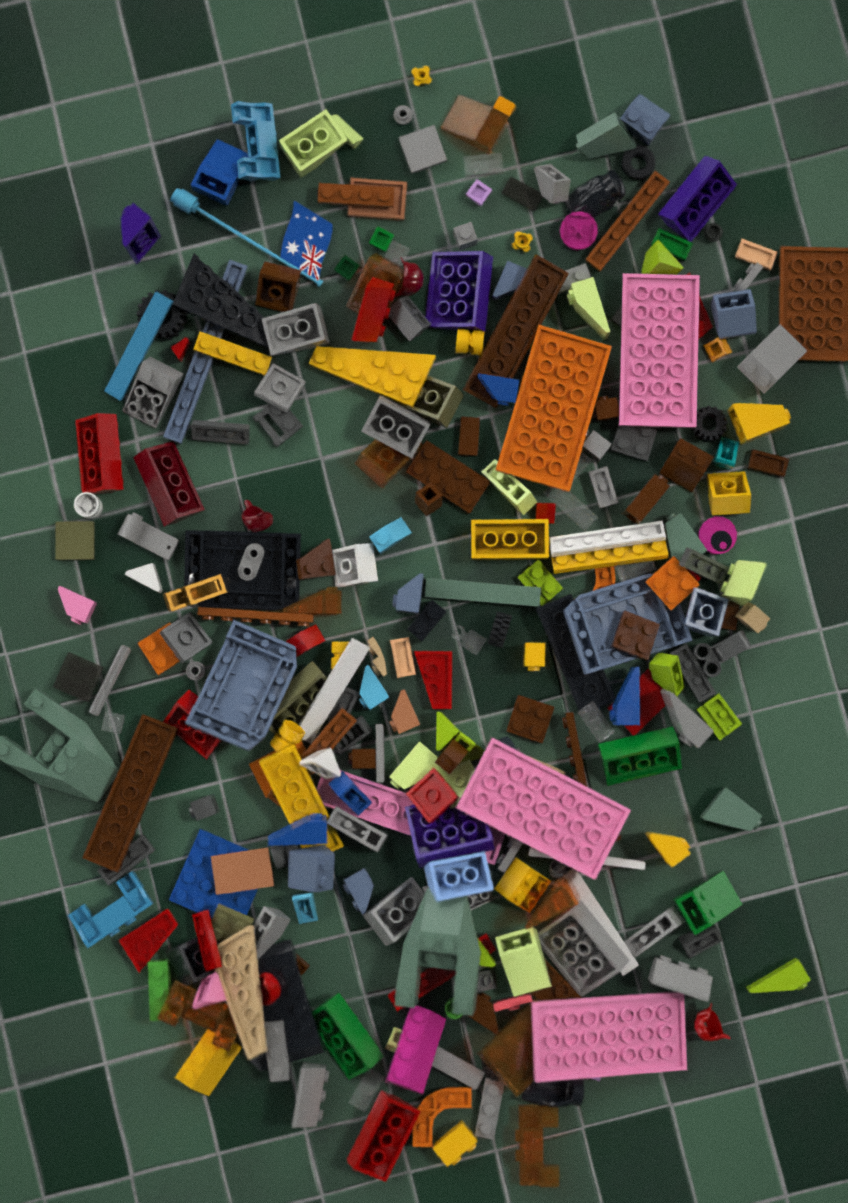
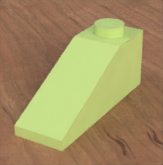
M494 459L481 471L482 474L524 515L537 503L536 499L514 476L495 471L498 461Z

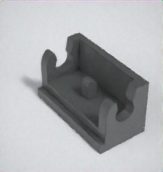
M409 296L398 299L390 307L389 317L409 341H412L416 336H420L431 325Z

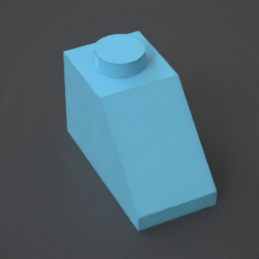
M402 517L369 536L378 552L382 554L412 532Z
M367 665L364 670L359 701L364 708L368 707L371 710L390 697L370 666Z

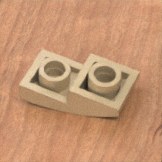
M372 637L367 641L369 643V651L373 656L375 654L378 655L372 661L375 664L372 668L378 676L382 674L385 677L387 675L385 659L378 643Z

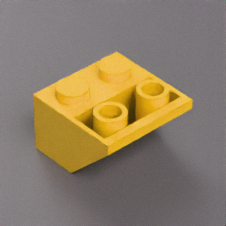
M515 857L494 890L530 913L551 880Z

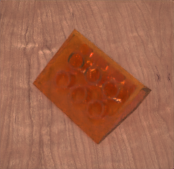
M537 998L532 999L533 1002L539 1001ZM531 1002L527 1003L477 1053L516 1097L534 1081Z

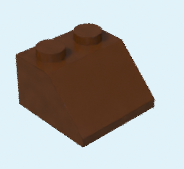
M264 261L259 273L255 305L283 312L293 310L299 288L301 270Z
M680 438L659 474L686 490L693 492L714 457Z

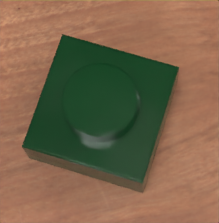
M344 255L334 268V272L350 282L360 268V265L347 255Z

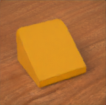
M499 96L493 109L510 117L515 111L516 105Z
M716 338L703 345L711 362L732 353L726 339Z

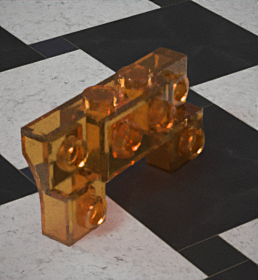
M175 980L157 1019L174 1027L180 1017L215 1032L211 1044L229 1051L238 1031L228 1004L219 1002L194 1009L192 1006L198 990Z
M518 1104L519 1130H515V1142H519V1149H515V1160L519 1162L520 1186L559 1187V1165L543 1164V1128L559 1127L558 1107Z

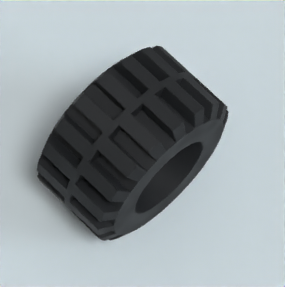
M155 290V292L161 293L172 301L176 297L175 294L172 292L168 293L167 290H163V292ZM151 292L148 293L147 298L143 297L141 299L143 301L141 304H138V323L154 295ZM171 305L172 318L167 324L161 325L154 340L165 341V339L172 340L173 336L178 337L180 330L182 332L184 330V324L187 322V313Z

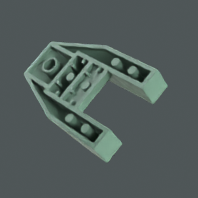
M35 688L24 705L57 729L36 757L7 736H0V760L39 785L99 803L115 781L119 771L118 766L84 720L41 689Z
M427 888L403 943L396 985V1006L410 1008L416 1006L419 1000L421 966L456 970L453 1013L472 1016L475 1012L481 951L468 896L437 902L430 888Z

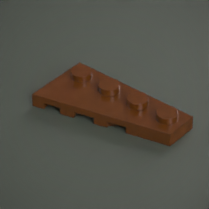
M545 959L551 987L530 992V994L541 1001L582 998Z

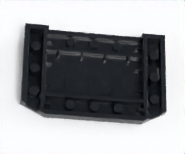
M185 530L184 586L221 574L227 593L196 603L197 605L207 608L281 610L300 601V580L296 561L301 558V534ZM252 543H258L265 551L258 574L252 580H243L238 574V568L245 549ZM252 550L251 555L253 557H256L258 554L257 551ZM245 568L244 572L245 574L249 575L251 573V570L249 568Z
M292 939L273 944L257 960L259 975L265 972L271 973L276 977L281 986L279 998L268 1006L262 1005L264 1022L283 1020L289 1063L326 1051L321 1033L318 1032L296 961L297 955ZM266 1052L254 1059H250L260 1071L268 1069Z

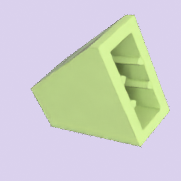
M419 741L390 775L392 779L390 783L398 790L400 787L406 789L418 783L432 768H436L439 773L444 770L435 763L438 757Z

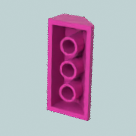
M419 1006L409 1007L385 1082L423 1094L446 1018Z

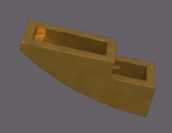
M221 574L166 592L163 594L168 611L172 612L227 593Z

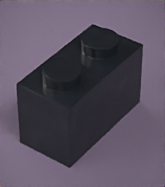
M431 600L407 630L423 642L447 612Z

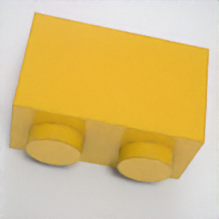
M545 643L524 644L523 667H528L527 671H540V668L545 667Z
M461 1120L433 1143L432 1149L448 1167L450 1164L455 1165L462 1158L461 1155L466 1151L467 1153L471 1152L477 1146L475 1143L478 1141L466 1123Z

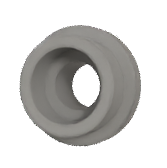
M401 105L395 109L394 119L397 123L405 125L412 120L413 113L408 106ZM406 112L407 115L405 117H401L400 113Z
M193 661L186 667V674L191 680H200L205 675V667L202 663ZM194 667H197L199 669V672L196 675L192 673V669Z

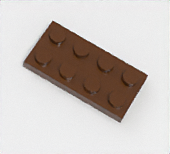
M427 440L406 471L408 475L424 485L431 482L444 498L469 514L491 482Z

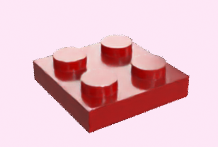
M432 768L406 793L429 823H433L459 798L436 768Z

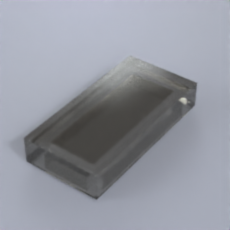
M512 176L501 193L535 212L543 198L541 192Z

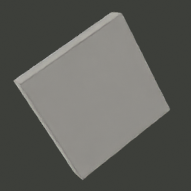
M435 125L399 137L411 174L447 162Z
M273 363L255 390L254 395L288 413L304 388L306 381Z

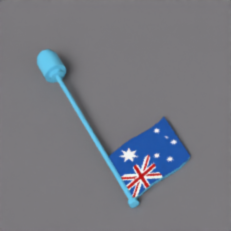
M177 188L172 194L170 201L189 215L196 211L202 213L288 267L301 270V275L316 283L317 287L320 288L323 284V281L319 280L322 262L331 240L332 223L294 201L292 217L283 238L281 255L279 257L199 208V198L186 190Z

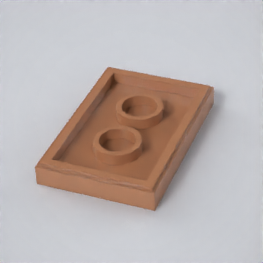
M361 178L350 179V185L395 187L394 208L348 205V217L404 221L407 182Z
M269 847L211 856L216 895L274 886Z

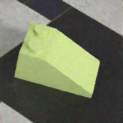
M325 109L280 139L279 146L302 178L317 168L348 140Z
M594 278L572 283L567 294L569 305H573L574 310L603 340H606L610 334V329Z
M738 560L734 564L731 563L727 572L730 576L727 582H723L720 592H723L721 597L727 598L740 606L751 601L767 564Z

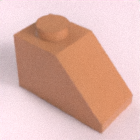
M405 689L400 692L391 716L393 720L390 721L393 731H398L399 734L420 725Z

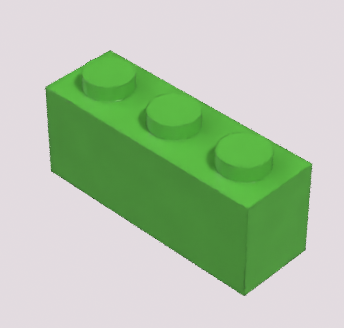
M151 959L148 962L150 1021H167L172 1018L171 963L169 959Z

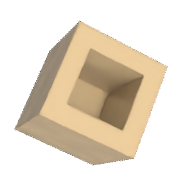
M750 602L743 605L735 615L749 630L758 634L766 628L767 622L770 620L764 612Z

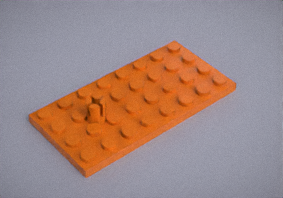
M538 325L495 471L570 492L612 346Z

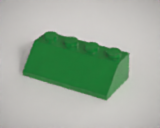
M673 726L598 744L607 786L682 769L680 745Z
M340 993L330 997L312 1010L324 1046L348 1080L371 1069L384 1057L379 1047L372 1040L368 1031L362 1026Z

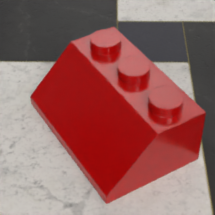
M374 277L369 281L364 292L351 340L377 342L379 337H383L386 326H383L384 319L388 320L391 311L388 305L390 301L393 302L396 293L393 290V283Z
M189 689L175 703L163 722L179 728L177 735L207 760L222 740L185 725L191 709L198 699V696Z

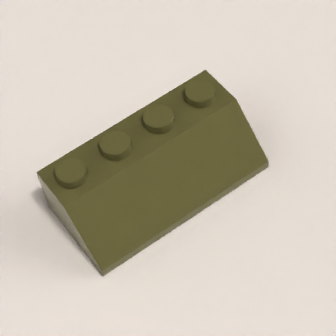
M313 661L291 680L269 728L274 735L279 733L278 730L284 720H290L299 725L325 683L327 676Z

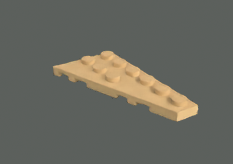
M250 925L217 945L222 967L215 969V972L219 975L226 1002L248 1060L254 1059L267 1051L254 926Z

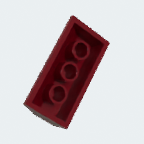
M174 441L145 448L133 457L164 527L178 523L205 510Z

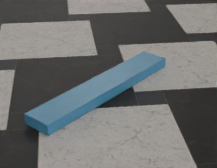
M159 292L154 293L105 389V392L116 399L123 400L173 303L171 299Z

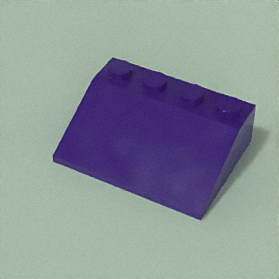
M484 251L432 253L426 318L431 323L428 328L457 331L458 328L468 329L469 332H473V330L485 332L493 256Z
M415 805L405 807L419 868L424 867L429 862L495 850L489 825L456 807H449L433 823H429Z

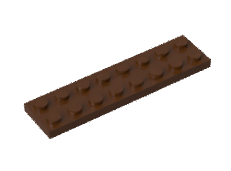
M534 255L462 389L463 391L497 408L499 405L498 400L491 398L478 379V373L513 379L535 338L538 325H542L569 274L568 272L541 256Z
M142 714L86 847L83 859L117 873L120 872L179 728Z

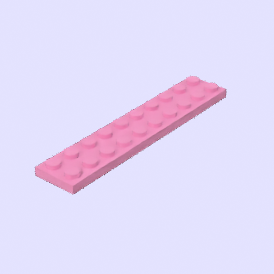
M343 771L372 801V804L358 816L330 787L329 783L334 778H320L317 791L325 806L335 809L337 806L355 817L411 836L405 807L414 804L405 792ZM489 825L495 850L485 852L487 863L495 865L506 833Z

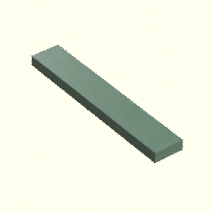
M426 578L425 597L540 607L541 587Z

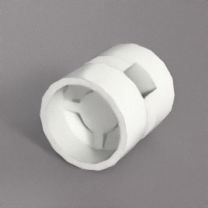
M90 492L80 493L74 500L75 511L86 519H95L102 513V501Z

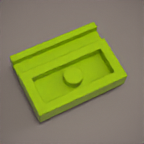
M539 559L517 577L524 586L541 587V606L545 605L563 589Z
M720 693L696 709L706 724L714 731L713 733L719 741L742 725Z

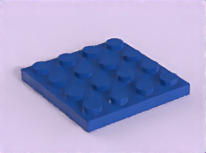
M200 829L169 900L197 913L209 910L211 919L218 904L247 915L258 889L216 895L211 856L247 851L249 849Z

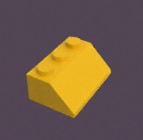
M210 1025L175 1078L190 1089L210 1096L242 1049V1046Z

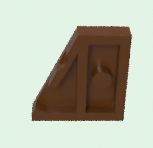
M330 539L322 541L321 544L296 561L299 580L336 575Z

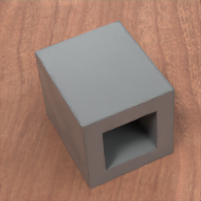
M472 222L453 228V235L459 251L477 245L478 239Z
M593 430L591 434L587 432L582 449L599 462L612 444Z

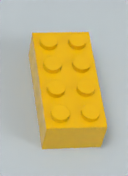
M549 519L471 520V560H540L549 558Z

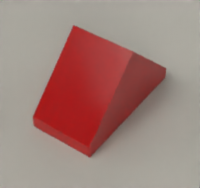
M315 624L297 633L286 642L296 646L297 658L326 640Z

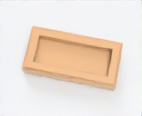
M741 239L735 258L750 264L753 263L754 265L758 262L764 269L770 271L777 251Z
M409 637L390 640L397 678L416 675Z

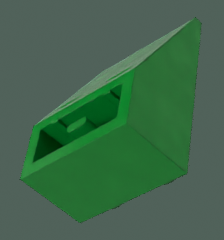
M724 871L673 898L694 935L712 926L743 905Z

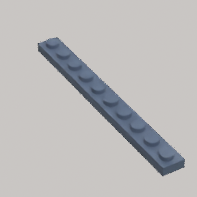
M229 260L223 279L238 293L248 266ZM206 322L203 333L222 339L225 331ZM195 351L164 433V438L180 444L183 443L214 357Z

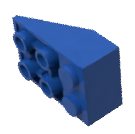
M217 139L195 174L191 183L193 191L228 206L240 181L237 160L243 157L248 158V153Z

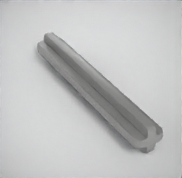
M121 645L89 709L90 714L94 716L100 714L131 651L129 647Z

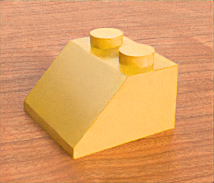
M745 471L707 474L708 498L712 515L750 513L751 492Z
M654 832L645 833L654 848L670 867H674L691 854L688 850L690 848L689 844L682 837L678 838L674 835Z

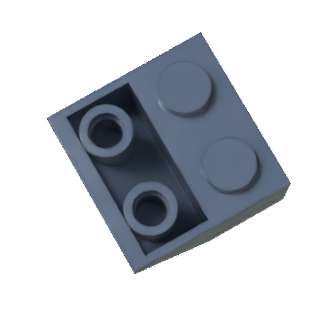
M751 289L713 295L710 308L719 339L756 334V311Z

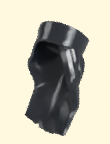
M609 170L606 174L598 175L579 186L568 196V201H564V203L567 204L568 214L583 211L595 218L603 212L610 211L617 199L621 200L625 196L626 188L618 173L614 170Z
M528 1066L525 1076H523L521 1081V1092L523 1093L521 1098L525 1101L556 1108L569 1105L579 1107L582 1105L585 1093L583 1079L535 1082L534 1067Z

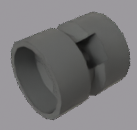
M300 845L270 846L277 869L288 866L289 851L301 849Z

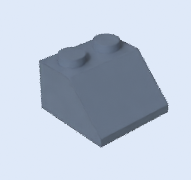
M639 94L620 119L634 137L650 146L671 115Z
M418 574L400 588L397 595L394 594L392 606L396 607V612L419 615L424 574Z
M693 588L684 625L691 631L705 636H719L729 599Z
M325 845L289 851L288 887L315 893L332 890L335 854Z

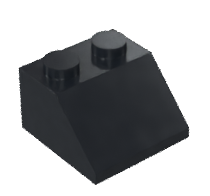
M197 937L166 951V955L181 988L215 972V970L205 971Z

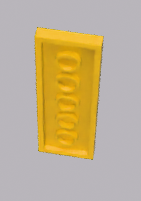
M665 540L557 557L551 556L554 574L668 559V550Z
M295 744L259 760V764L289 824L305 816H311L313 813L326 815L327 821L329 820L330 816L307 769L299 765L302 759ZM327 824V844L300 845L301 848L325 845L332 852L344 847L336 828Z

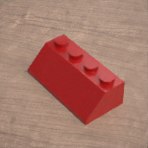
M97 413L75 420L82 493L103 494L123 490L117 414Z
M381 1090L346 1161L354 1170L386 1182L421 1111L401 1098Z

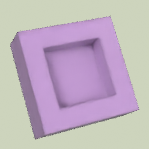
M476 179L466 193V197L482 206L491 194L492 189Z

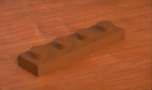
M319 183L318 203L394 208L395 187Z

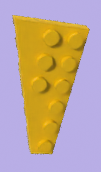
M316 346L309 365L413 408L433 366L436 355Z

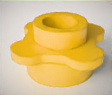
M428 66L412 69L415 86L429 85L432 82Z
M520 231L516 232L512 248L529 252V245L533 240L532 235L521 233Z

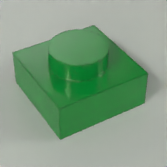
M377 226L369 241V245L386 253L395 236Z

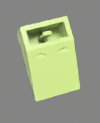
M534 927L495 937L500 958L514 997L551 987L538 932Z

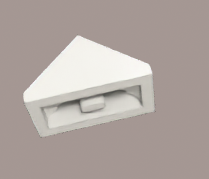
M151 563L126 571V576L162 593L163 589L155 564Z
M331 748L316 751L301 760L299 764L325 779L336 778L341 775Z

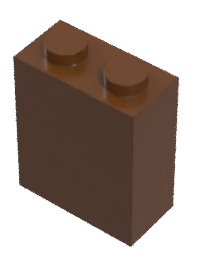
M655 474L622 514L635 525L639 524L670 487L667 484L668 480L662 475L657 476Z

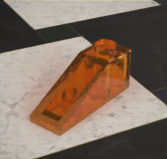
M327 587V590H321L284 608L283 613L342 615V590H338V587Z

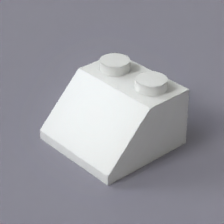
M373 543L355 544L332 550L336 573L334 575L336 588L378 581Z

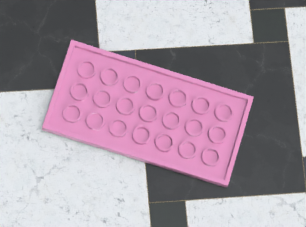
M623 273L619 426L696 428L700 275Z
M491 738L456 806L461 811L593 879H596L631 811Z
M670 991L531 1002L535 1082L687 1070L684 994Z

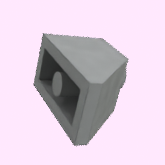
M551 164L535 166L534 171L541 195L552 204L568 201L571 179Z

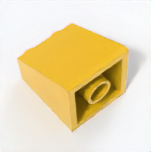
M735 403L727 410L741 445L785 428L790 424L789 420L791 419L788 409H784L783 405Z

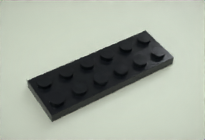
M568 594L536 608V612L578 711L582 715L613 702L616 698L604 670L584 675L563 612L574 600L572 594Z

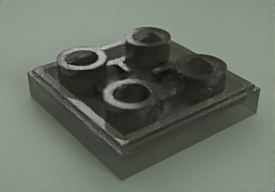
M68 652L53 687L89 702L104 667Z

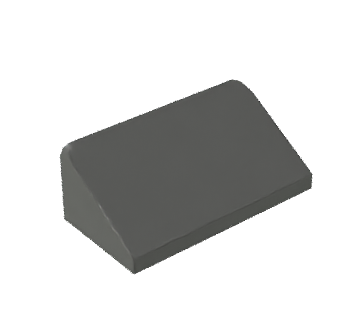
M715 924L696 935L689 931L678 938L689 959L723 941Z

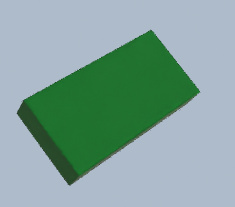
M658 228L651 243L652 246L659 240L675 258L684 262L693 243Z

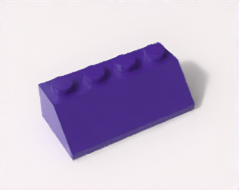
M704 156L658 215L669 228L683 239L692 242L737 184L719 160Z
M135 203L124 208L121 216L122 242L134 263L138 264L159 240L161 234L152 218Z

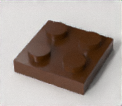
M623 611L611 647L647 661L660 624L628 611Z
M518 695L506 731L543 743L554 706Z

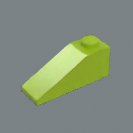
M794 958L748 985L746 989L750 993L801 990L811 980L800 961Z

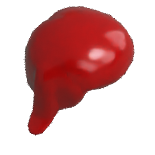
M265 972L259 975L262 1005L268 1006L279 998L281 986L275 976Z
M712 1002L708 1008L698 1012L694 1027L697 1035L703 1041H717L723 1038L731 1039L730 1036L723 1033L717 1014L711 1010Z

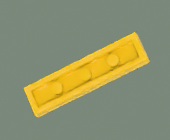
M199 331L193 348L194 351L264 376L272 359L268 355Z

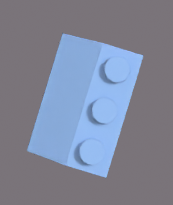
M485 852L429 862L424 866L428 886L437 902L494 890Z

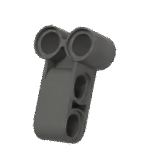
M740 630L711 647L706 643L697 644L693 647L692 653L697 661L704 662L701 668L706 677L712 678L720 674V664L747 650L752 645L744 631ZM699 647H703L706 650L704 657L698 655L697 650ZM708 664L715 666L714 674L708 673Z

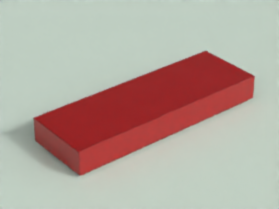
M209 910L192 915L205 971L209 972L222 967Z

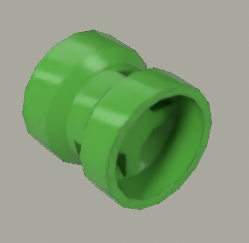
M454 997L449 998L445 1003L446 1015L449 1018L458 1019L463 1014L453 1013Z

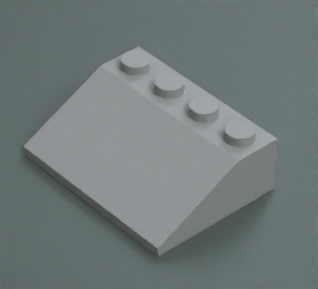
M581 899L538 931L542 950L581 997L622 971L629 962L627 956Z

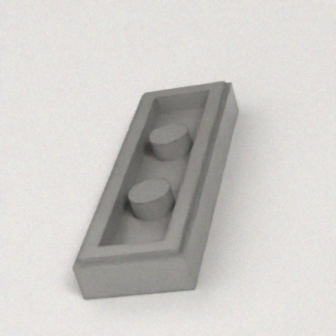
M376 724L377 782L385 781L383 724Z
M440 1046L437 1047L432 1066L476 1090L485 1072Z

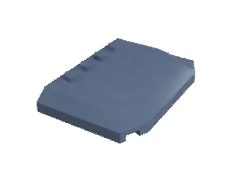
M653 573L581 594L563 610L584 675L638 659L635 656L611 647L623 611H628L660 624L650 654L692 641L689 629L684 625L685 617L680 603L673 610H670L645 583Z
M233 620L224 644L195 705L191 709L185 725L243 750H251L266 737L297 669L296 646Z

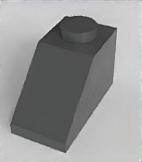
M214 794L191 802V807H189L191 817L196 818V821L220 812Z

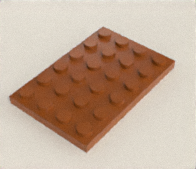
M781 246L779 248L778 325L781 324L807 350L798 361L848 362V248Z

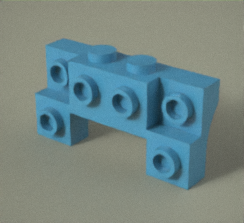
M241 101L231 104L233 123L245 125L248 158L243 157L237 160L239 179L250 181L257 179L274 181L279 179L280 168L273 104Z
M134 871L116 882L124 896L95 916L86 903L67 915L87 948L108 934L110 937L120 932L119 927L124 923L126 926L136 921V915L154 904Z

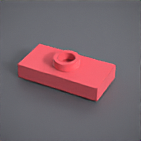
M527 993L493 1001L495 1012L507 1008L509 1011L519 1009V1005L533 1001L531 994Z

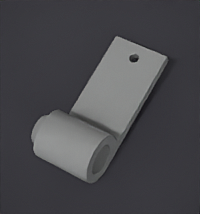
M134 512L132 515L127 514L117 534L170 560L180 540L143 522V517Z

